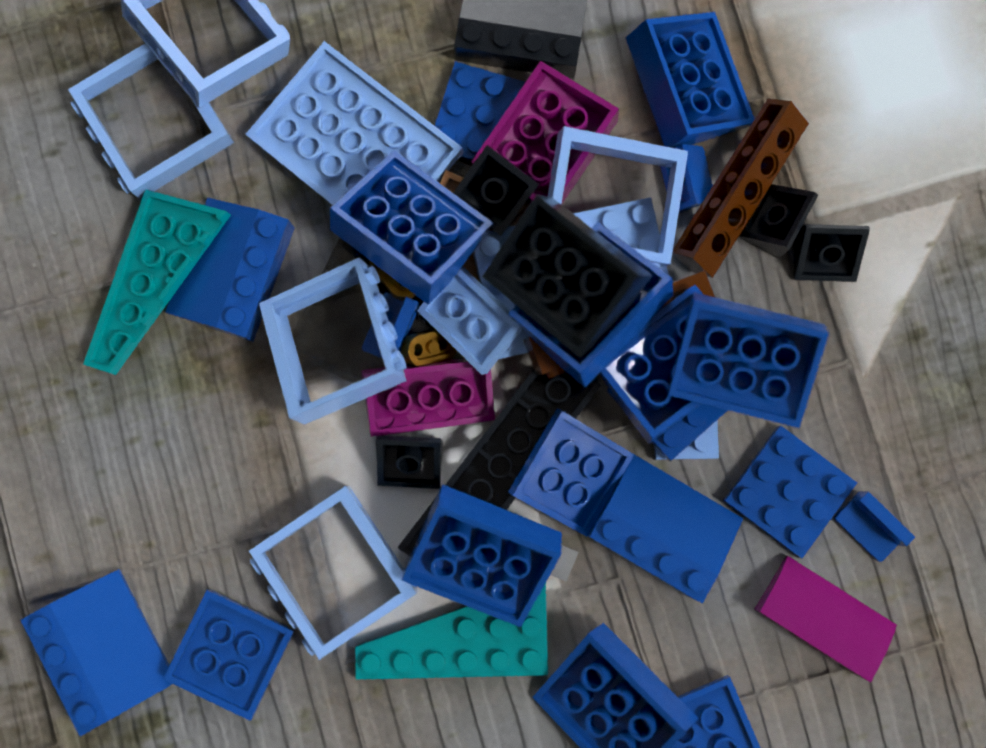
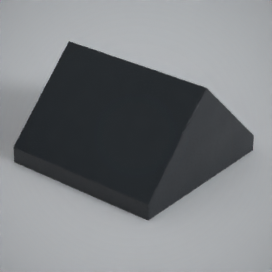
M486 145L453 194L492 221L493 226L491 229L502 236L527 207L539 183L492 147Z
M771 184L739 235V238L779 259L790 250L818 194L812 191Z
M805 224L802 226L794 240V279L856 282L870 232L869 226Z
M376 435L377 485L440 489L443 440L441 438Z

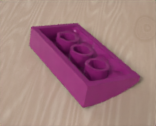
M465 358L450 359L423 366L408 364L406 369H404L407 381L365 399L371 437L495 420L491 369L487 374L481 375ZM386 368L361 370L362 380L382 372Z
M787 555L754 608L757 612L870 683L887 653L897 624Z

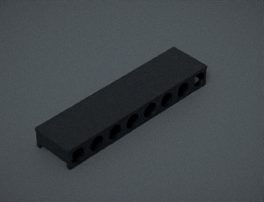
M533 370L445 486L507 510L516 499L508 491L556 409L558 408L576 419L602 385L592 380L584 387L567 372L548 379L546 373L537 376L535 370ZM434 500L397 547L409 557H411Z

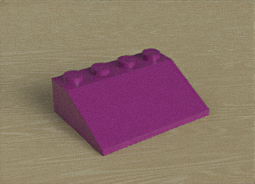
M540 61L471 163L474 164L486 145L492 147L539 183L528 203L530 205L536 194L548 197L558 132L565 126L609 135L618 122L619 108ZM570 149L562 204L596 155L595 153Z

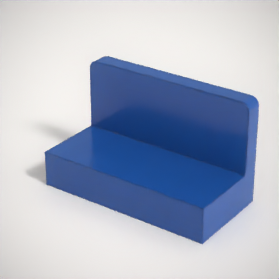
M681 144L674 147L688 151L679 213L701 206L713 187L705 151L702 146ZM661 166L667 192L671 168Z
M384 293L383 296L389 308L386 312L388 322H391L396 330L397 340H395L397 351L401 352L402 343L409 335L420 305L418 301L406 297L404 301H401L389 293ZM371 324L362 350L382 358L373 324Z
M859 491L834 517L835 521L878 562H882L898 545L908 546L915 539V536L869 491Z

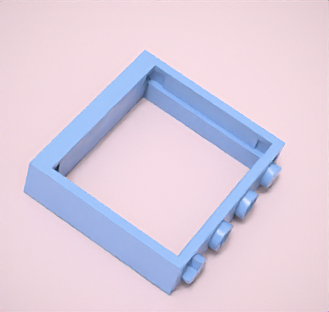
M121 0L122 16L198 108L288 56L290 35L283 25H279L274 20L267 5L258 0H235L268 39V42L203 79L146 10L163 0Z
M146 44L141 45L68 89L74 98L70 102L73 109L80 118L85 117L89 123V126L86 127L87 132L96 144L100 142L105 149L101 153L104 160L111 169L116 167L121 175L117 178L120 186L126 194L131 192L140 200L145 189L150 191L159 189L234 143L210 103L208 102L200 108L195 104L211 133L135 178L90 105L89 100L156 61L158 58Z
M564 126L557 134L548 197L554 198L560 204H562L570 149L671 168L658 252L633 248L658 268L670 265L688 151Z
M356 258L259 303L289 418L304 425L407 381L404 374L406 362L401 352L397 351L395 344L397 333L392 323L388 322L386 312L389 310L388 304L377 286L380 283L379 275L374 266L370 267L360 258ZM360 283L386 370L311 402L287 316Z
M344 486L249 550L252 556L250 559L252 567L259 575L264 574L270 583L267 586L269 593L276 602L281 600L287 610L284 613L287 621L294 629L299 628L305 637L302 639L305 649L311 656L316 654L319 660L419 591L416 586L401 581L405 569L350 486ZM341 502L400 593L324 644L269 560L266 552Z

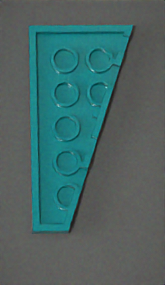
M145 189L83 365L114 375L119 372L231 216L230 213Z
M546 583L521 627L464 606L430 620L357 645L355 647L356 680L548 675Z

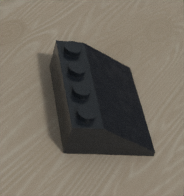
M463 0L454 44L455 61L530 73L542 61L566 77L574 80L587 0Z
M536 194L482 277L575 355L582 358L632 305L652 275L554 198Z

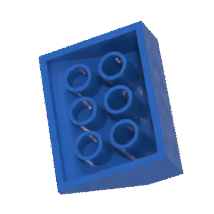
M715 12L645 19L625 37L664 146L674 148L681 144L694 145L752 125L755 118Z
M395 150L330 208V230L428 305L449 285L493 226L492 221Z
M207 198L206 206L227 211L231 216L170 299L165 313L254 343L263 318L259 303L270 298L295 227L289 219L259 209Z
M599 222L592 229L650 273L652 277L632 305L582 358H579L517 305L508 313L564 371L584 387L602 371L674 295L672 277Z
M693 285L659 310L599 373L627 417L648 444L702 405L701 403L668 395L693 293L703 294L696 285Z
M694 292L668 395L800 428L829 332L825 324Z
M634 454L633 459L589 532L588 537L703 604L721 571L743 518Z
M442 484L425 520L401 581L521 627L561 556L562 532Z
M120 569L21 619L79 736L88 733L172 685V683L163 679L170 665Z
M604 623L585 636L533 696V699L580 748H671L698 719Z

